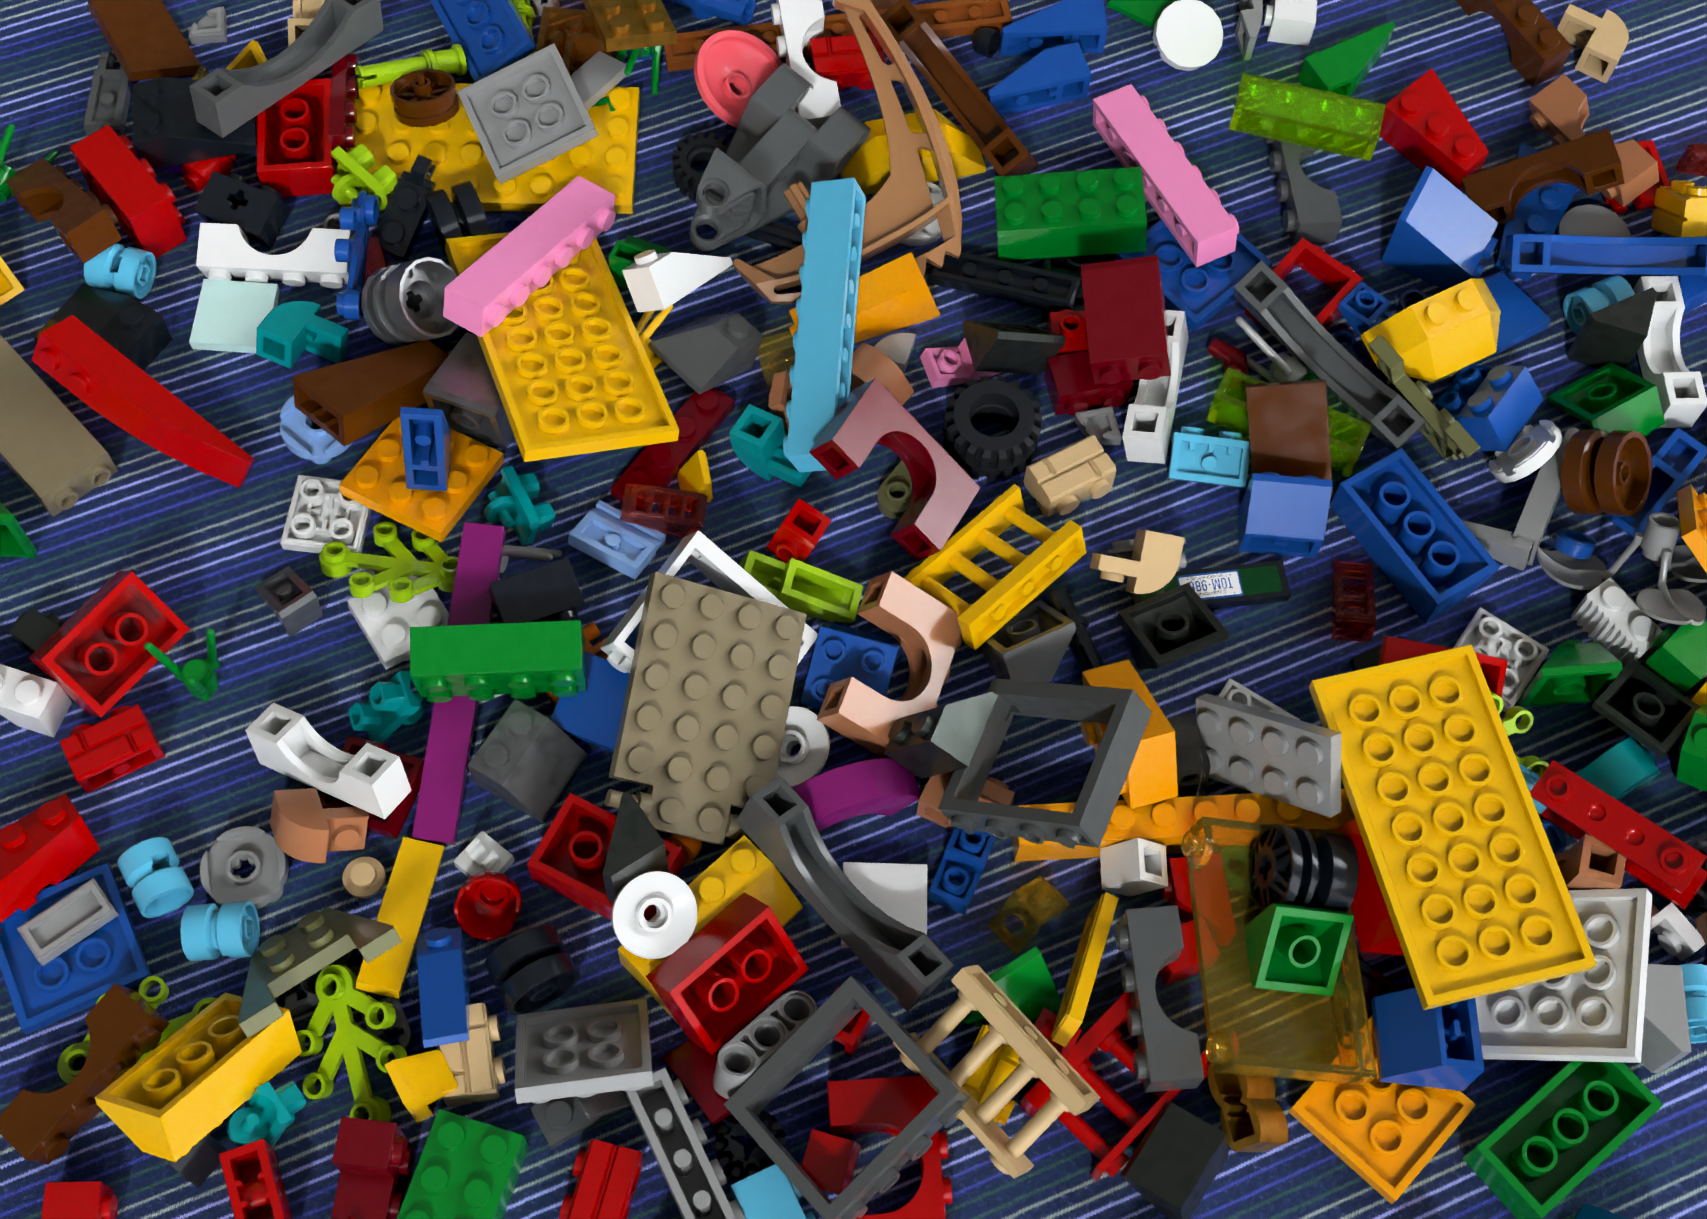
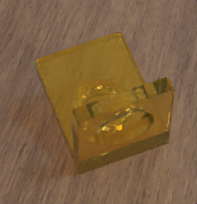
M790 331L765 337L761 341L757 354L768 390H771L774 373L783 371L789 373L790 367L795 364V351Z
M1040 875L1014 891L988 926L1016 954H1019L1042 925L1064 912L1070 903ZM1007 915H1017L1023 921L1025 930L1022 936H1014L1007 930L1005 925Z

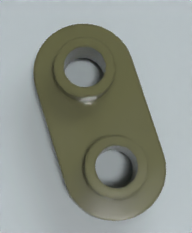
M902 460L878 490L877 506L880 512L890 519H901L912 498L911 477ZM893 492H900L903 494V497L894 498L891 494Z

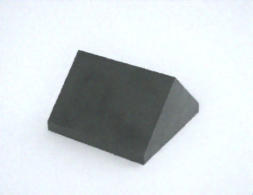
M1652 287L1591 313L1566 353L1569 360L1598 369L1612 362L1626 369L1648 335L1657 296L1655 289Z
M963 320V331L975 371L1041 375L1046 369L1048 357L1056 356L1065 344L1066 336L1029 324Z
M1189 583L1118 611V618L1138 669H1158L1229 639L1227 630Z
M624 792L622 793L602 874L608 901L613 904L621 888L635 876L648 871L669 872L664 841L632 794Z
M1166 1101L1120 1176L1168 1219H1190L1229 1156L1227 1134L1176 1104Z

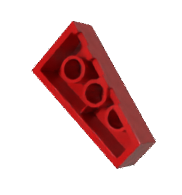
M66 793L45 803L37 810L0 830V923L17 909L22 912L28 910L37 902L36 898L39 891L48 884L57 886L100 850L84 820Z

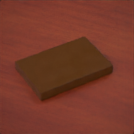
M162 0L88 1V10L130 81L198 74L200 64Z
M1326 379L1246 385L1252 475L1253 473L1275 472L1280 476L1301 477L1312 475L1319 479L1332 480L1331 496H1333Z

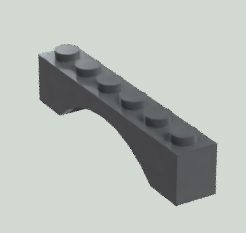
M325 0L308 28L293 44L277 56L262 64L246 69L228 70L217 68L193 83L189 88L197 122L224 138L382 32L384 26L380 0Z
M1262 260L1233 287L1234 297L1317 379H1326L1327 389L1392 453L1404 447L1424 427L1426 420L1398 393L1384 384L1357 361L1318 322L1289 286Z
M779 776L750 796L736 823L906 1011H909L935 990L954 966L952 962L925 933L910 928L888 916L871 903L852 884L825 846L814 823L809 806L789 784Z

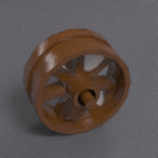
M425 69L413 71L396 79L390 86L395 117L400 123L410 127H428L441 124L454 117L460 109L455 80L449 73L441 70Z

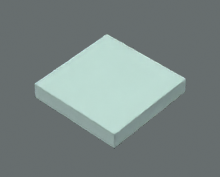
M203 279L189 340L192 349L256 354L257 327L267 314L278 306L281 292L279 285Z

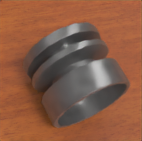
M431 257L377 269L367 278L362 290L361 307L367 325L374 335L384 342L399 346L450 335L459 325L443 317L444 289L458 275L448 264L440 259Z

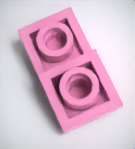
M966 338L962 340L958 347L925 348L920 356L932 388L964 384L971 379H974V381L980 380L981 376L991 377L1002 373L975 371Z

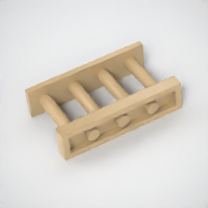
M979 965L962 968L951 979L952 983L959 989V998L921 1038L915 1032L910 1034L970 1097L963 1105L964 1109L957 1116L991 1153L989 1156L994 1166L1002 1173L1010 1174L1014 1179L1029 1172L1034 1167V1164L1025 1156L1024 1152L1064 1111L1071 1112L1076 1116L1089 1110L1101 1097ZM971 1010L979 1011L989 1022V1031L949 1071L933 1051ZM893 1041L892 1043L901 1052L899 1056L902 1062L911 1071L920 1073L939 1094L940 1091ZM1002 1043L1009 1044L1020 1056L1018 1059L1020 1064L980 1105L964 1088L963 1084ZM1032 1077L1040 1078L1051 1090V1098L1010 1139L993 1118Z

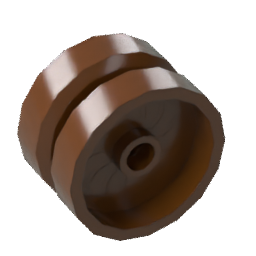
M1579 430L1573 434L1566 445L1561 467L1562 494L1567 507L1573 513L1600 515L1605 512L1607 515L1633 517L1641 511L1647 500L1652 478L1651 452L1646 438L1640 432L1613 430L1609 434L1607 431Z

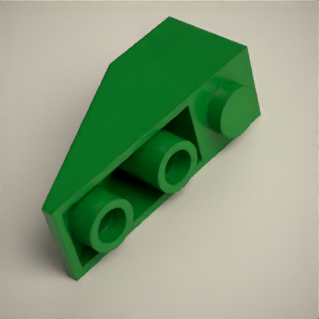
M1393 21L1381 26H1373L1365 33L1351 39H1342L1336 45L1323 51H1314L1305 58L1298 82L1320 111L1352 96L1388 47L1396 25Z

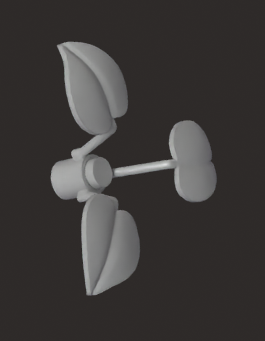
M1662 512L1652 513L1649 516L1644 533L1636 532L1631 544L1607 570L1605 564L1596 556L1591 555L1590 559H1578L1563 554L1558 550L1550 551L1538 546V561L1549 577L1569 588L1593 590L1602 583V579L1612 577L1640 545L1643 549V555L1651 559L1653 564L1660 567L1658 589H1643L1637 595L1636 602L1639 609L1647 616L1665 623L1691 624L1695 626L1704 623L1706 610L1701 600L1688 590H1669L1666 584L1667 572L1671 571L1674 576L1681 580L1707 583V573L1688 545L1675 546L1681 527L1680 520L1671 514Z

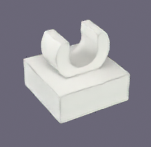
M481 831L453 862L456 868L467 877H471L485 870L503 874L515 860L511 853L485 832Z

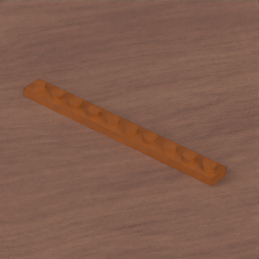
M950 0L913 5L940 39L973 35L981 27L1002 31L1003 27L1012 24L1007 0ZM889 8L876 9V10H877V12L879 13V15L881 16V15L884 14ZM845 13L825 15L823 33L815 38L851 35L854 33ZM860 18L866 32L871 33L872 31L864 19ZM773 22L677 33V44L663 45L667 70L672 72L694 69L695 57L701 45L713 34L725 30L749 33L765 42L778 55L776 36H781L780 26L773 25ZM810 42L805 47L803 55H809Z

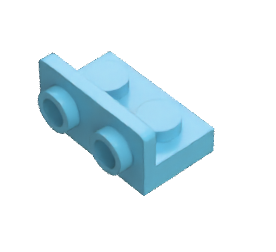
M1182 426L1181 433L1174 432L1171 434L1170 442H1172L1167 479L1246 488L1250 459V441H1242L1241 433L1219 431V437L1203 436L1204 429Z

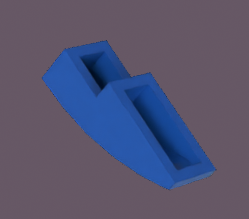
M1677 427L1659 451L1651 458V486L1641 511L1633 517L1607 514L1604 517L1632 538H1634L1636 532L1642 533L1646 528L1649 516L1652 513L1660 512L1707 456V447Z

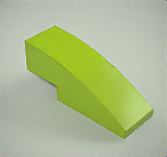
M750 549L741 559L739 566L789 609L806 613V617L847 623L855 621L864 588L863 585L794 558L784 563Z

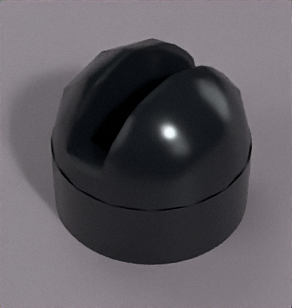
M984 27L976 30L971 38L974 51L979 55L992 58L1000 44V32Z

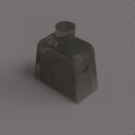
M1192 713L1167 718L1175 730L1177 797L1205 796L1211 765L1195 718ZM1184 776H1187L1189 779V781L1181 782L1180 780Z

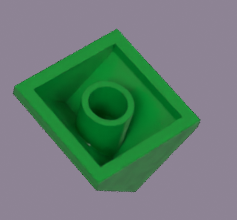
M1272 903L1244 926L1251 985L1261 989L1332 996L1354 915L1344 911Z

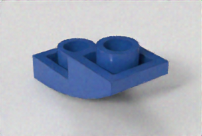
M1362 281L1338 305V310L1359 335L1393 316V314L1388 312L1391 302Z
M955 827L945 849L943 859L929 888L927 900L965 915L997 837L975 831L974 834H968L964 829Z

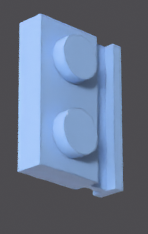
M599 500L596 508L593 511L590 510L569 533L568 545L635 580L656 556V551L659 548H663L666 534Z

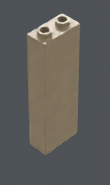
M0 334V458L54 517L61 511L73 507L78 499L95 487L105 484L118 470L102 445Z

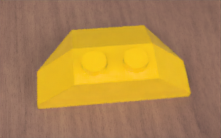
M933 109L949 149L956 178L986 172L982 153L968 133ZM916 113L904 114L910 131L912 133H923ZM883 118L864 123L871 128L870 134L840 172L841 179L855 178L864 195L877 193L890 177L889 147ZM918 149L926 181H939L930 151Z
M1470 278L1405 308L1360 336L1378 369L1376 361L1379 360V357L1371 352L1368 344L1382 335L1403 359L1407 376L1433 383L1496 353L1501 310L1484 279Z

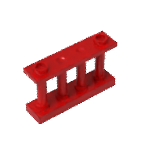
M1552 760L1530 791L1531 797L1547 807L1543 813H1538L1539 817L1551 821L1563 830L1564 833L1577 841L1587 834L1626 858L1624 869L1626 873L1684 910L1687 908L1707 880V871L1701 868L1707 859L1706 855L1555 760Z
M1130 992L1124 993L1075 1043L1067 1058V1062L1101 1097L1099 1100L1130 1129L1120 1142L1112 1148L1079 1115L1074 1116L1071 1112L1064 1111L1057 1118L1101 1161L1090 1175L1096 1182L1105 1173L1113 1178L1130 1159L1124 1152L1153 1123L1165 1102H1172L1184 1090L1153 1092L1159 1100L1142 1117L1092 1069L1094 1064L1090 1059L1101 1049L1104 1053L1110 1051L1135 1075L1133 1066V1054L1135 1051L1121 1039L1123 1034L1119 1031L1127 1021V1010L1133 1009ZM1214 1042L1201 1055L1204 1072L1202 1082L1208 1077V1067L1214 1063L1212 1059L1220 1049ZM1040 1079L1023 1097L1019 1107L1032 1118L1051 1098V1090Z

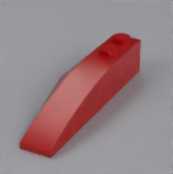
M74 315L67 317L39 334L31 361L93 410L151 447L200 472L238 488L244 484L254 461L253 457Z

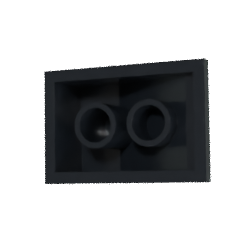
M167 77L133 84V143L141 156L151 165L152 169L257 150V116L222 138L197 122L189 86L198 80Z
M84 284L75 291L33 337L35 342H37L41 332L74 315L143 371L172 340L160 313L132 297Z

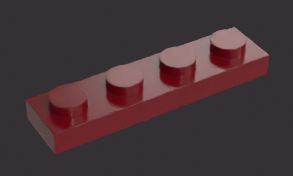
M349 53L332 65L328 136L332 150L340 146L346 153L350 151V148L356 147L355 128L351 123H357L355 101H352V99H358L356 77H353L357 76L355 74V67L359 65L357 54Z
M715 387L700 395L695 391L674 415L679 427L678 441L648 445L610 488L611 496L642 516L678 475L679 470L703 446L733 411L735 400Z

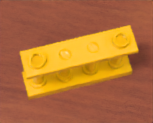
M1014 484L1002 495L997 496L987 508L951 537L940 552L929 556L920 565L915 566L904 579L956 611L959 616L957 619L964 643L976 650L1087 553L1082 527L1069 520L1057 531L1047 528L1025 513L1020 487ZM1014 524L1043 544L1026 556L998 536ZM986 547L1015 568L1004 578L998 580L970 560ZM958 571L987 592L975 603L969 604L942 584Z

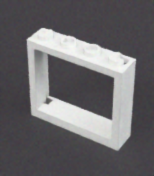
M699 530L685 536L658 571L659 573L674 577L684 562L688 560L723 591L788 608ZM648 585L600 647L608 655V662L623 673H630L635 651L625 643V640L641 621ZM806 623L798 664L818 636V633Z

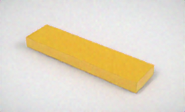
M403 837L376 921L393 925L402 942L369 963L363 959L356 981L357 990L399 999L442 861L444 846Z
M1107 892L1100 896L1087 916L1051 1034V1041L1064 1047L1067 1046L1083 1023L1119 900L1118 897Z

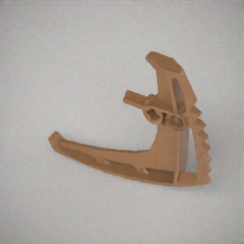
M833 0L832 5L836 9L845 12L865 60L882 113L889 147L890 177L877 194L865 205L861 263L909 238L937 219L944 243L915 258L924 277L926 262L942 268L944 255L959 258L961 254L962 213L958 183L950 152L937 117L922 85L905 54L871 1ZM860 18L864 19L878 40L891 65H887L881 60ZM892 81L902 83L923 133H912L910 131L891 83ZM918 149L930 151L944 200L935 207L932 203ZM799 182L789 186V189L784 191L783 194L801 222L798 225V229L803 235V232L807 231L808 225L805 202L807 198H810V195L803 183ZM803 244L754 266L740 259L733 261V266L737 273L770 304H796L797 298L801 297V292L776 293L802 285L799 278V267L801 264H804L805 251Z

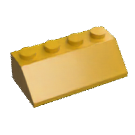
M745 835L688 885L695 897L698 912L692 936L744 892L768 905L782 927L803 909V906L775 865ZM621 945L617 950L622 966L674 1019L646 978V975L667 957L659 959L642 958L629 952Z
M225 992L95 1097L96 1103L142 1152L176 1162L179 1158L186 1155L209 1132L221 1125L224 1119L245 1101L249 1100L257 1087L270 1081L275 1075L282 1072L290 1062L302 1053L289 1009L280 1007L284 1014L283 1017L247 1038L238 1024L243 997Z

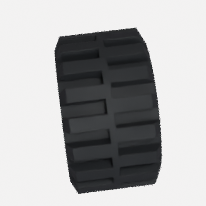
M981 376L980 382L976 383L974 379L967 381L965 389L959 387L954 392L953 399H949L943 429L944 450H948V454L955 461H958L962 469L971 472V478L979 480L980 476L987 477V482H995V478L1001 476L1004 481L1011 478L1012 471L1019 475L1024 471L1025 464L1030 465L1034 459L1041 431L1042 414H1039L1040 406L1038 401H1032L1033 394L1028 389L1020 390L1021 383L1015 380L1010 384L1005 382V377L997 376V380H990L989 376ZM982 421H996L1006 426L1011 432L1004 436L991 437L978 432L973 425Z

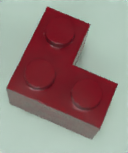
M341 1117L332 1163L340 1171L331 1219H348L350 1215L356 1219H397L405 1198V1193L400 1192L404 1174L410 1175L414 1162V1148L409 1147V1140L396 1123Z

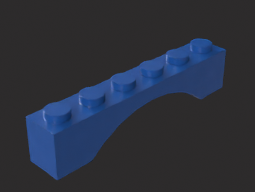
M1511 234L1506 236L1504 273L1707 276V237H1599Z

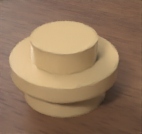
M356 858L346 866L343 872V885L353 897L359 899L371 898L377 895L385 885V869L375 858Z

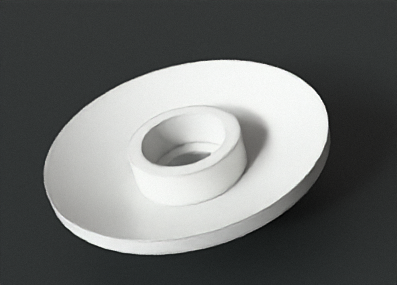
M789 706L776 778L781 776L790 787H795L815 777L825 765L830 749L829 733L825 724L816 720L818 716L815 713L798 706ZM796 744H800L801 749L796 756L792 757V747Z
M664 871L644 872L629 880L616 896L612 908L614 933L622 946L634 955L647 959H659L670 956L687 943L692 936L697 922V903L689 886L679 877ZM649 905H655V917L646 920L644 917L645 909Z

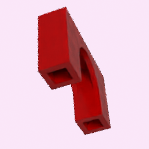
M921 1075L827 1081L829 1132L831 1135L886 1133L896 1137L938 1094ZM937 1131L930 1138L933 1141L931 1147L923 1156L917 1159L921 1171V1184L916 1195L909 1203L890 1213L864 1215L862 1218L857 1217L856 1219H946L945 1205L952 1204L950 1176L942 1177L941 1159H948L946 1132Z

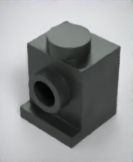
M32 607L17 618L15 625L9 632L21 648L32 655L64 622L50 612L44 616Z

